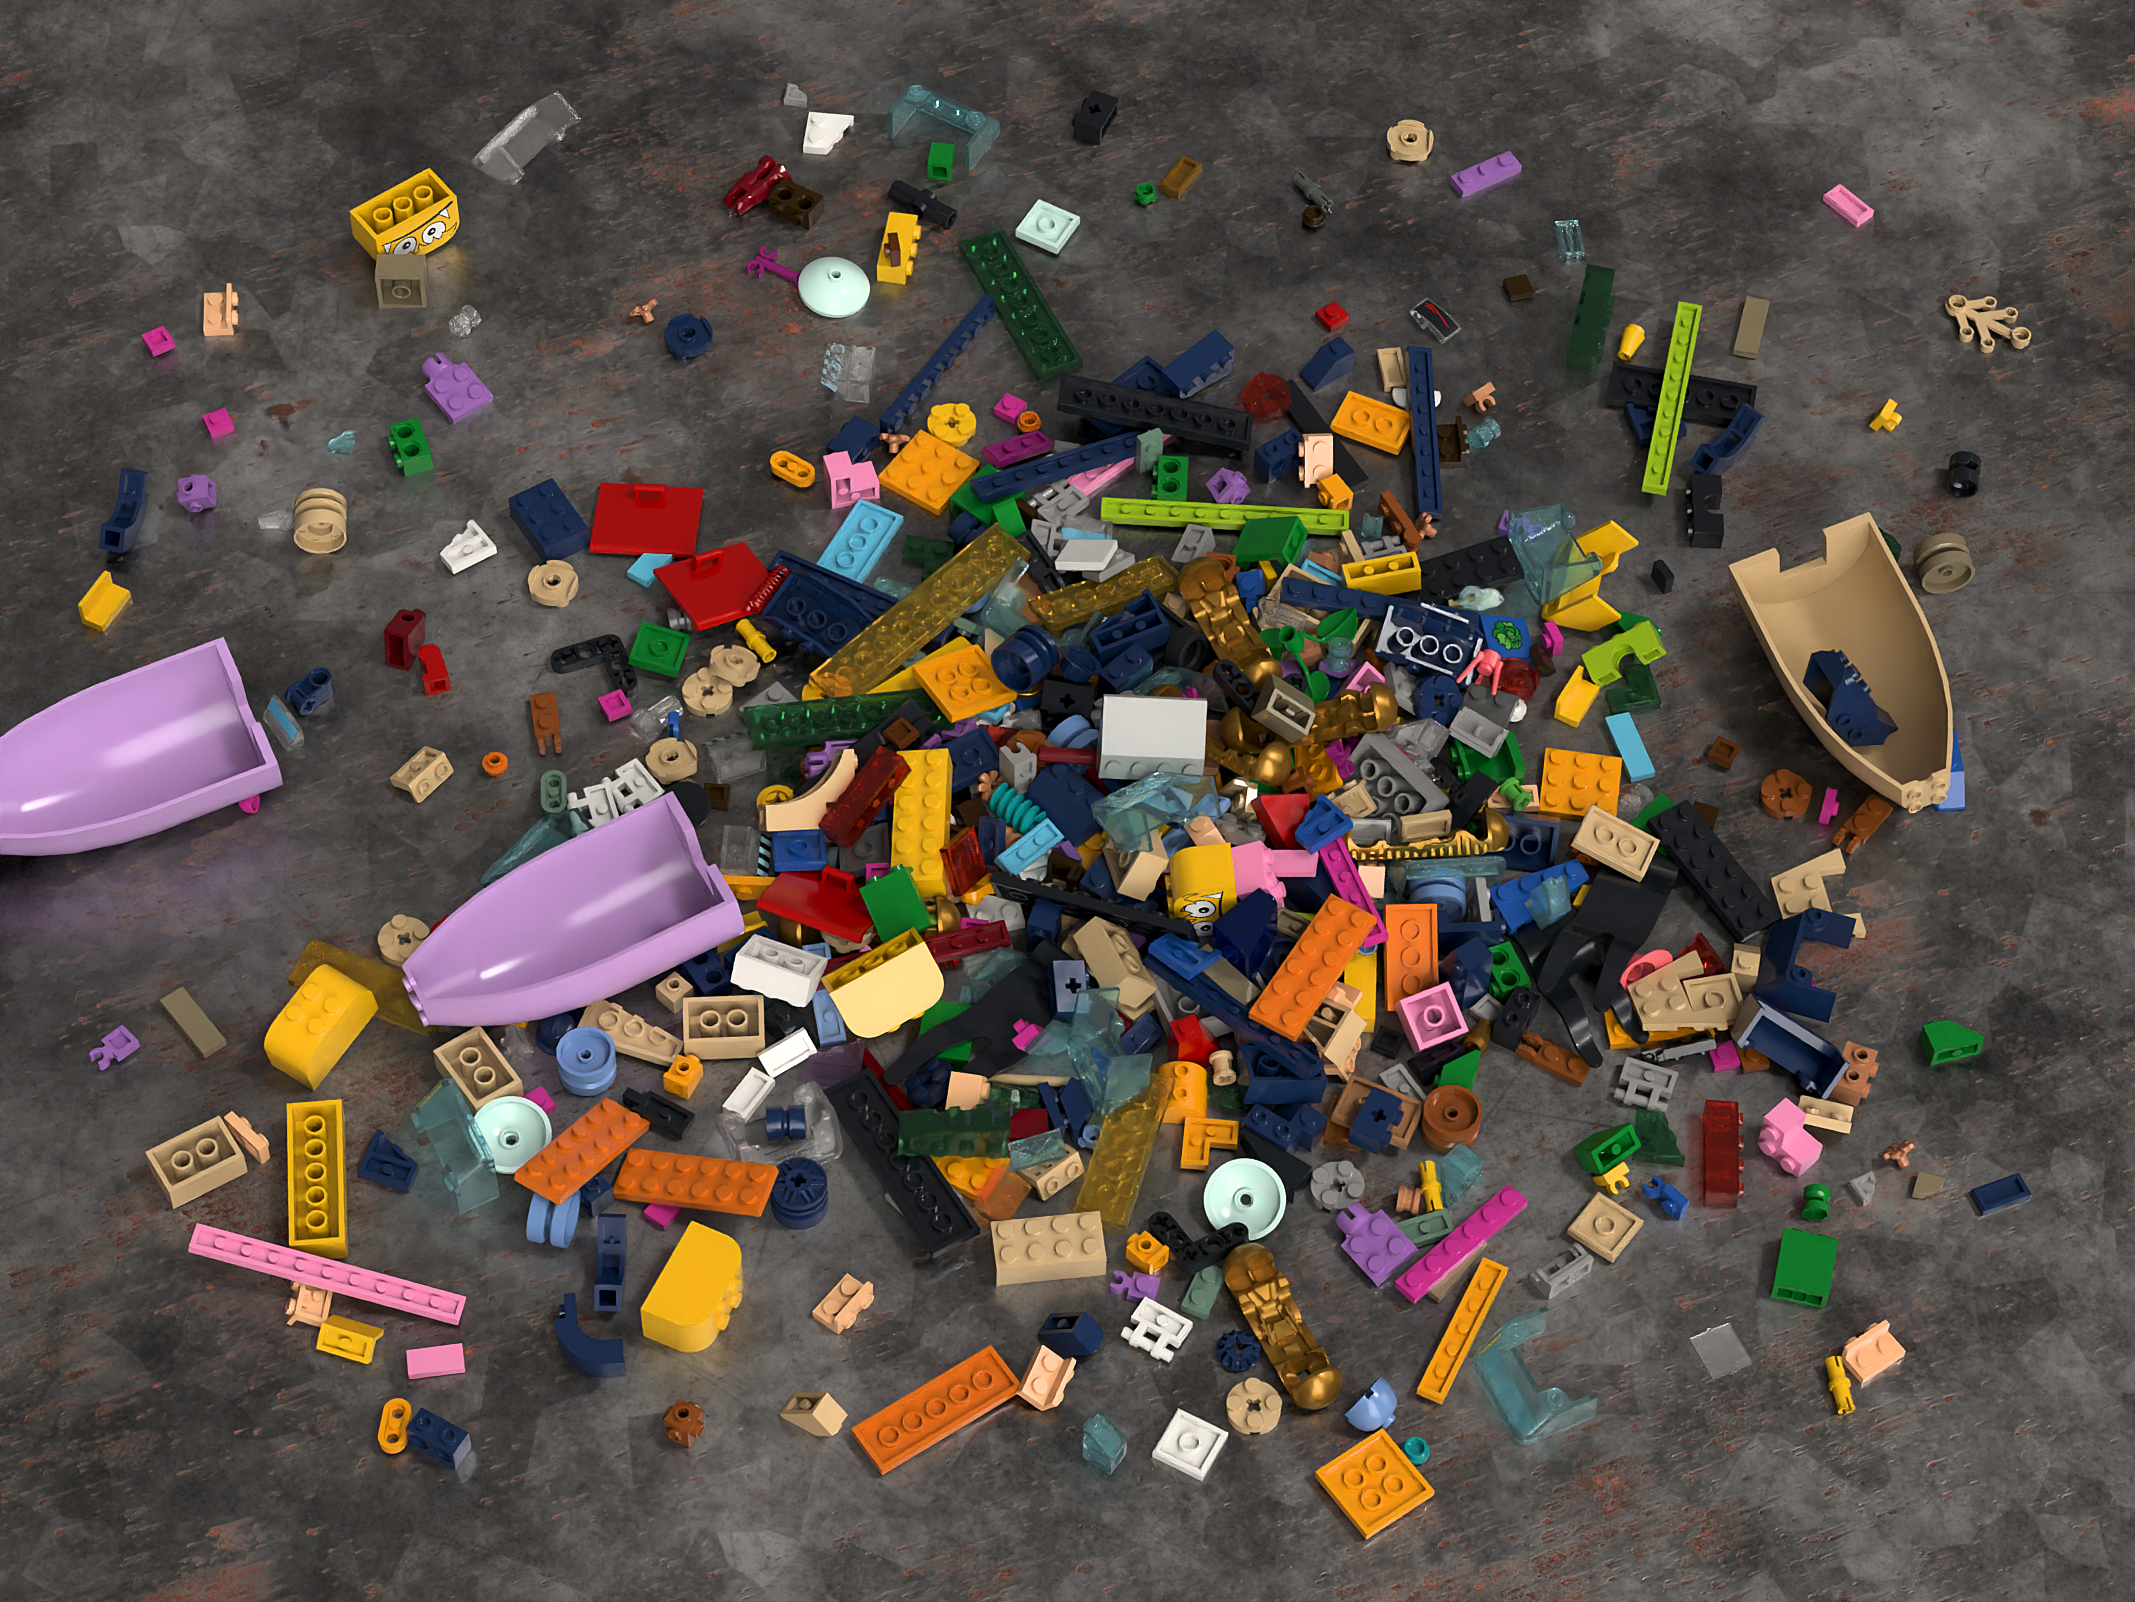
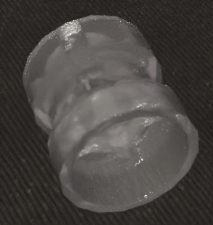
M463 305L459 309L458 315H454L448 320V327L453 334L464 339L471 333V328H475L480 324L481 316L473 307Z
M1638 783L1630 790V794H1625L1618 800V805L1627 817L1635 819L1643 809L1654 801V796L1649 788Z

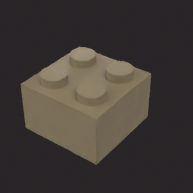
M377 254L375 281L379 308H428L430 284L426 255Z

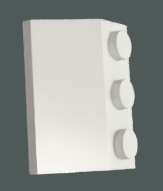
M754 934L736 954L730 982L739 985L742 989L755 990L763 993L766 997L787 1001L792 1006L805 1007L815 995L821 980L820 978H822L828 963V958Z

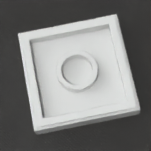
M1069 539L1055 561L1056 570L1103 571L1118 548L1117 540Z
M1178 1408L1153 1450L1152 1457L1203 1481L1228 1438V1432Z

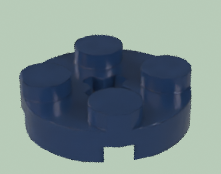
M682 314L669 321L668 327L664 331L665 344L677 358L687 359L688 357L698 356L712 348L713 331L711 324L705 318L700 316L701 319L693 318V314ZM688 333L689 335L694 336H692L691 338H686L685 334Z
M1429 675L1421 679L1414 689L1415 705H1413V711L1417 718L1425 724L1444 726L1457 715L1464 701L1463 696L1460 694L1457 684L1451 678L1443 675ZM1435 695L1440 696V703L1434 706L1435 699L1433 697Z
M937 1057L930 1059L915 1074L910 1075L906 1079L904 1086L907 1088L906 1095L908 1100L917 1108H922L921 1105L927 1104L929 1107L937 1104L948 1093L951 1071L955 1072L954 1068L943 1059L939 1060Z

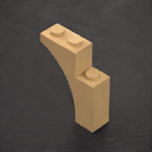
M836 749L834 758L824 776L804 794L781 803L758 805L759 831L827 829L830 812L828 807H826V802L856 801L859 785L857 780H855L858 759L857 755L854 754V749Z

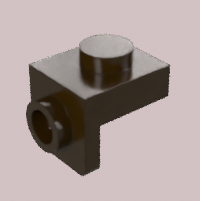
M1051 851L1047 860L1046 876L1066 882V891L1072 893L1074 887H1078L1083 878V873L1080 872L1081 861Z

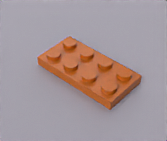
M1437 904L1383 905V924L1389 935L1388 941L1384 942L1385 1011H1396L1394 1005L1400 1000L1439 985Z

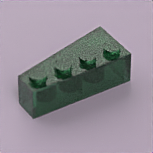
M1587 264L1565 367L1594 372L1595 364L1601 362L1603 349H1600L1599 346L1605 345L1607 331L1603 329L1604 327L1609 328L1612 314L1607 312L1608 309L1613 310L1616 296L1611 295L1616 269Z
M1010 1101L1001 1102V1107L988 1108V1104L985 1103L976 1104V1109L961 1110L960 1106H954L940 1113L936 1109L899 1112L898 1154H905L907 1156L932 1155L934 1157L1007 1158L1010 1135Z

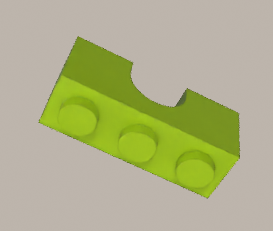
M1647 620L1646 622L1635 624L1632 629L1622 634L1612 636L1609 641L1601 645L1591 647L1581 656L1592 681L1602 688L1622 678L1619 671V662L1623 656L1635 653L1640 661L1647 665L1666 655L1667 652L1656 628Z

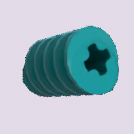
M1004 782L993 793L989 802V810L997 814L999 818L1006 819L1008 825H1012L1016 831H1020V834L1024 836L1045 820L1046 812L1039 813V806L1034 805L1032 807L1031 800L1024 801L1025 796L1023 794L1017 795V790L1015 788L1009 789L1010 785Z

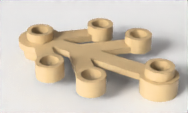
M1953 295L1946 301L1945 310L1949 315L1956 318L1960 328L1958 338L1962 342H1970L1974 335V330L1969 327L1967 318L1975 323L1981 339L1979 348L1984 353H1991L1995 346V341L1991 338L1988 328L2010 339L2012 345L2017 349H2023L2028 346L2031 332L2027 328L2017 327L2012 330L1994 321L2003 319L2007 323H2014L2018 316V311L2015 308L2007 307L2004 310L1994 311L1997 300L1991 296H1987L1984 299L1967 301L1962 295ZM1980 308H1982V310L1985 311V312H1980V313H1979V312L1975 311L1974 309H1980Z

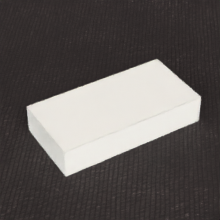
M802 1027L759 1052L757 1056L769 1077L774 1078L817 1053V1050L806 1030Z
M752 1067L722 1105L723 1112L745 1124L773 1089L775 1079Z

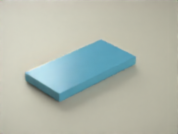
M859 498L816 564L863 584L903 523V516Z

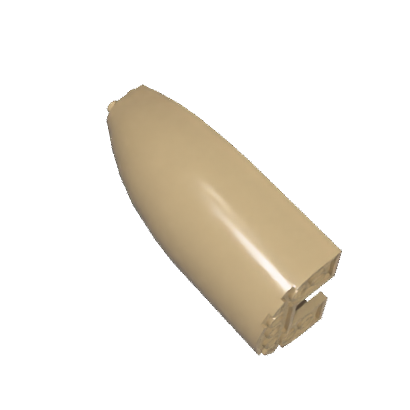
M1870 512L1822 529L1823 557L1781 573L1779 554L1776 548L1728 565L1730 586L1776 676L1800 716L1827 751L1853 775L1878 793L1906 808L1909 813H1916L1932 803H1942L1947 798L1946 792L1950 787L1953 753V712L1948 678L1926 617ZM1832 649L1838 652L1841 649L1850 661L1848 665L1853 663L1862 675L1859 680L1864 679L1872 690L1869 695L1874 703L1888 712L1898 727L1896 732L1886 737L1883 745L1850 747L1826 720L1827 710L1803 684L1811 653L1821 650L1830 651Z

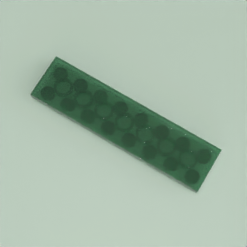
M1002 227L958 242L960 252L985 294L994 297V309L1037 381L1042 382L1063 373L1082 368L1083 361Z
M923 688L743 707V716L752 751L858 740L909 698H913L924 715L937 726L936 731L955 729V722L951 723Z

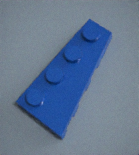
M1576 858L1489 888V902L1493 909H1499L1500 918H1505L1506 930L1511 935L1517 931L1518 927L1528 924L1541 912L1551 909L1556 902L1574 894L1581 889L1582 885H1587L1590 878Z

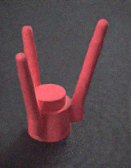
M1490 649L1478 651L1474 660L1456 679V683H1460L1477 665L1479 675L1475 684L1480 685L1484 676H1490L1491 673H1494L1491 694L1495 695L1500 670L1504 664L1500 661V655Z

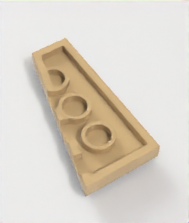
M604 999L587 1005L578 1024V1027L591 1026L603 1030L611 1037L617 1052L667 1067H671L678 1054L682 1055L684 1050V1041L657 1026L652 1027L648 1025L638 1015L635 1014L633 1016L622 1010V1006L615 1002L610 1003Z

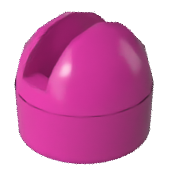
M259 794L238 802L240 809L247 813H256L260 805Z

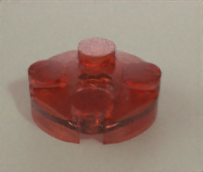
M1263 372L1256 374L1254 379L1247 383L1241 397L1246 411L1253 413V418L1260 421H1268L1270 417L1274 416L1278 418L1287 411L1291 404V394L1287 382L1278 375ZM1268 393L1271 395V399L1267 398L1265 401H1262L1263 395Z
M1501 659L1504 664L1500 670L1497 690L1519 696V699L1524 701L1531 700L1540 684L1541 677L1539 671L1535 668L1534 672L1533 669L1529 668L1530 663L1522 659ZM1491 673V675L1489 676V683L1491 686L1493 682L1494 673Z

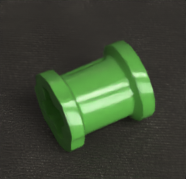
M1515 777L1507 779L1499 788V793L1507 797L1515 811L1524 809L1533 798L1530 792L1524 791L1519 785V780Z

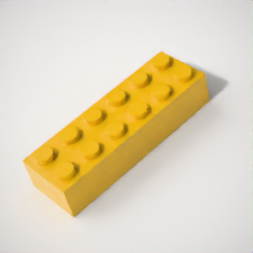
M948 748L897 751L891 868L899 864H903V867L912 866L914 871L911 872V875L922 898L947 896L953 764Z
M342 1099L287 1103L289 1248L327 1259L348 1258L345 1114Z

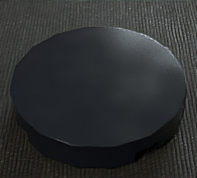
M690 781L678 782L669 786L662 794L663 796L673 791L692 823L694 830H697L698 827L708 821L711 813V801L705 789L699 784Z

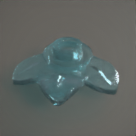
M1467 586L1461 591L1459 601L1462 605L1461 609L1479 612V615L1498 616L1495 606L1501 604L1504 598L1497 590L1492 588L1481 590L1476 586ZM1473 593L1475 594L1476 599L1474 602L1470 603L1468 602L1467 597L1469 594Z

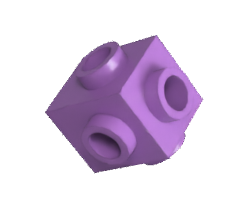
M1221 468L1206 483L1213 498L1219 504L1239 505L1251 492L1246 484L1247 480L1242 473Z
M191 474L187 478L178 479V488L176 489L177 501L191 512H200L203 508L215 507L216 483L206 474Z

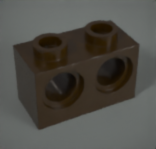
M785 178L780 181L768 196L769 212L807 230H810L824 213V196Z

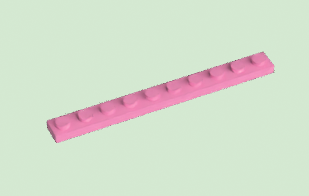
M199 1223L195 1227L189 1244L188 1252L454 1325L459 1324L466 1302V1297Z

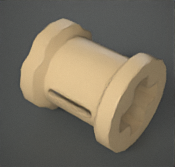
M1220 1050L1209 1056V1062L1213 1065L1214 1084L1223 1086L1236 1081V1072L1233 1071L1231 1063L1233 1060L1232 1052Z

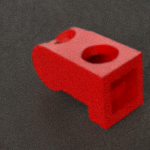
M433 644L422 646L418 651L420 669L426 673L422 675L426 696L451 690L449 675L440 649Z

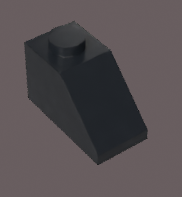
M780 1000L764 1012L765 1029L777 1041L803 1027L816 1050L820 1048L819 1042L802 1013L787 1001Z

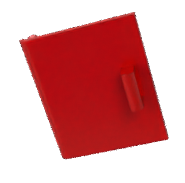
M600 482L590 540V552L626 555L652 553L669 554L672 557L692 558L696 554L695 547L704 488L665 486V484L652 483L621 484Z
M744 542L724 548L712 549L693 555L692 558L653 569L655 577L692 621V629H697V631L751 615L752 613L745 608V602L770 574ZM769 599V601L766 603V605L763 606V608L760 610V612L765 609V607L768 605V603L770 602L771 599ZM748 602L749 607H750L752 610H754V611H757V610H758V609L754 608V607L751 605L750 602Z
M825 865L823 871L781 872L759 897L756 907L857 944L862 943L864 934L874 923L859 891V888L864 886L855 883L856 875L829 865Z

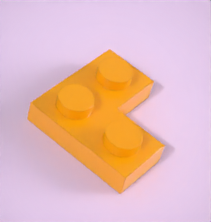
M1185 1116L1181 1168L1208 1171L1210 1147L1237 1150L1239 1121Z

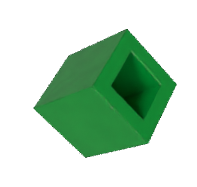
M931 142L928 158V179L951 181L955 162V144Z

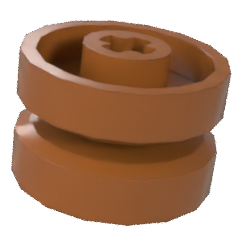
M1444 1085L1434 1089L1427 1096L1423 1105L1421 1135L1425 1143L1434 1151L1445 1155H1457L1468 1151L1475 1145L1482 1121V1105L1478 1097L1469 1089L1459 1085Z

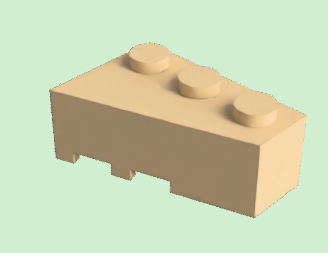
M1325 998L1303 1031L1321 1052L1340 1069L1367 1023L1351 1008Z

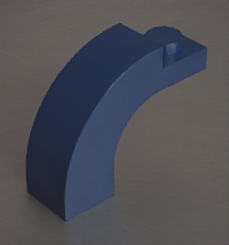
M1743 403L1724 433L1710 444H1701L1689 465L1701 474L1721 475L1738 462L1757 438L1754 435L1764 421L1765 416L1749 404Z
M125 467L121 469L116 507L111 518L101 525L99 549L124 553L136 541L148 504L149 495L146 494L148 472Z
M599 1213L598 1258L594 1282V1311H622L627 1270V1214Z
M575 1293L564 1294V1304L559 1305L560 1319H554L557 1342L565 1358L579 1370L594 1376H625L623 1339L599 1340L586 1335L578 1326Z

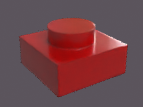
M1335 301L1316 311L1315 318L1330 333L1348 323L1350 317Z

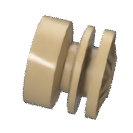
M314 488L299 494L294 501V541L299 548L307 552L323 554L337 551L344 546L347 540L346 499L340 493L325 488Z

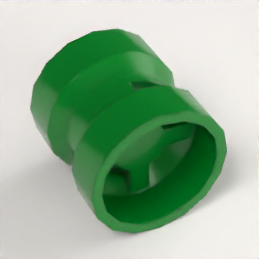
M1810 1184L1804 1187L1803 1198L1805 1203L1802 1206L1803 1217L1812 1221L1826 1220L1830 1212V1207L1827 1204L1831 1198L1830 1188L1822 1184Z

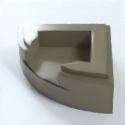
M1919 1170L1912 1198L1923 1199L1926 1196L1938 1193L1942 1189L1946 1178Z

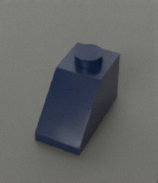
M1339 336L1319 348L1300 373V377L1314 391H1317L1353 370L1355 351Z
M1071 1077L1067 1085H1062L1058 1092V1099L1060 1100L1059 1111L1060 1113H1065L1068 1121V1128L1066 1129L1072 1143L1077 1144L1078 1138L1083 1134L1084 1127L1088 1125L1100 1103V1088Z
M1305 1103L1280 1104L1274 1112L1276 1115L1302 1129L1300 1146L1309 1152L1315 1148L1326 1133L1327 1116Z
M1087 1312L1050 1313L1037 1335L1073 1355H1092L1100 1347V1342L1106 1333Z

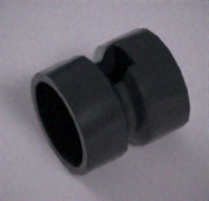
M1969 451L1956 452L1950 457L1947 490L1953 496L1968 498L1978 492L1981 471V459L1978 455Z

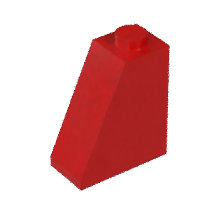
M1308 793L1266 795L1251 800V807L1275 850H1306L1296 841L1295 832L1299 825L1303 823V817L1310 810Z
M1193 1014L1169 1022L1167 1047L1169 1062H1192L1202 1066L1204 1069L1213 1066L1209 1062V1056L1216 1051L1222 1050L1217 1037L1197 1016Z

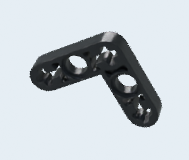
M607 634L559 648L551 654L552 669L556 673L566 674L604 663L615 691L621 689L626 698H631L638 692L636 674L632 665L628 664L629 657L621 639L617 635ZM607 645H612L614 648L610 649ZM589 650L593 652V655L589 658H584L580 656V653ZM563 659L566 663H561L559 660ZM617 662L626 665L621 670L612 668V665ZM626 677L627 684L630 687L626 688V686L623 685L622 678Z
M1228 659L1218 661L1212 672L1213 679L1251 721L1258 722L1250 716L1261 692L1235 663ZM1291 673L1282 679L1290 685H1298L1299 688H1294L1302 693L1305 692L1308 685L1305 677L1298 673ZM1235 687H1244L1248 694L1240 695Z
M1156 1212L1149 1218L1150 1234L1163 1246L1169 1247L1170 1259L1180 1271L1186 1274L1197 1273L1226 1258L1235 1247L1249 1243V1230L1245 1224L1240 1222L1230 1223L1193 1242L1169 1213ZM1173 1239H1179L1183 1241V1243L1179 1246H1171L1168 1244ZM1216 1244L1221 1247L1218 1251L1210 1252L1206 1249L1209 1245ZM1184 1253H1186L1187 1257H1188L1190 1260H1185V1254H1184Z

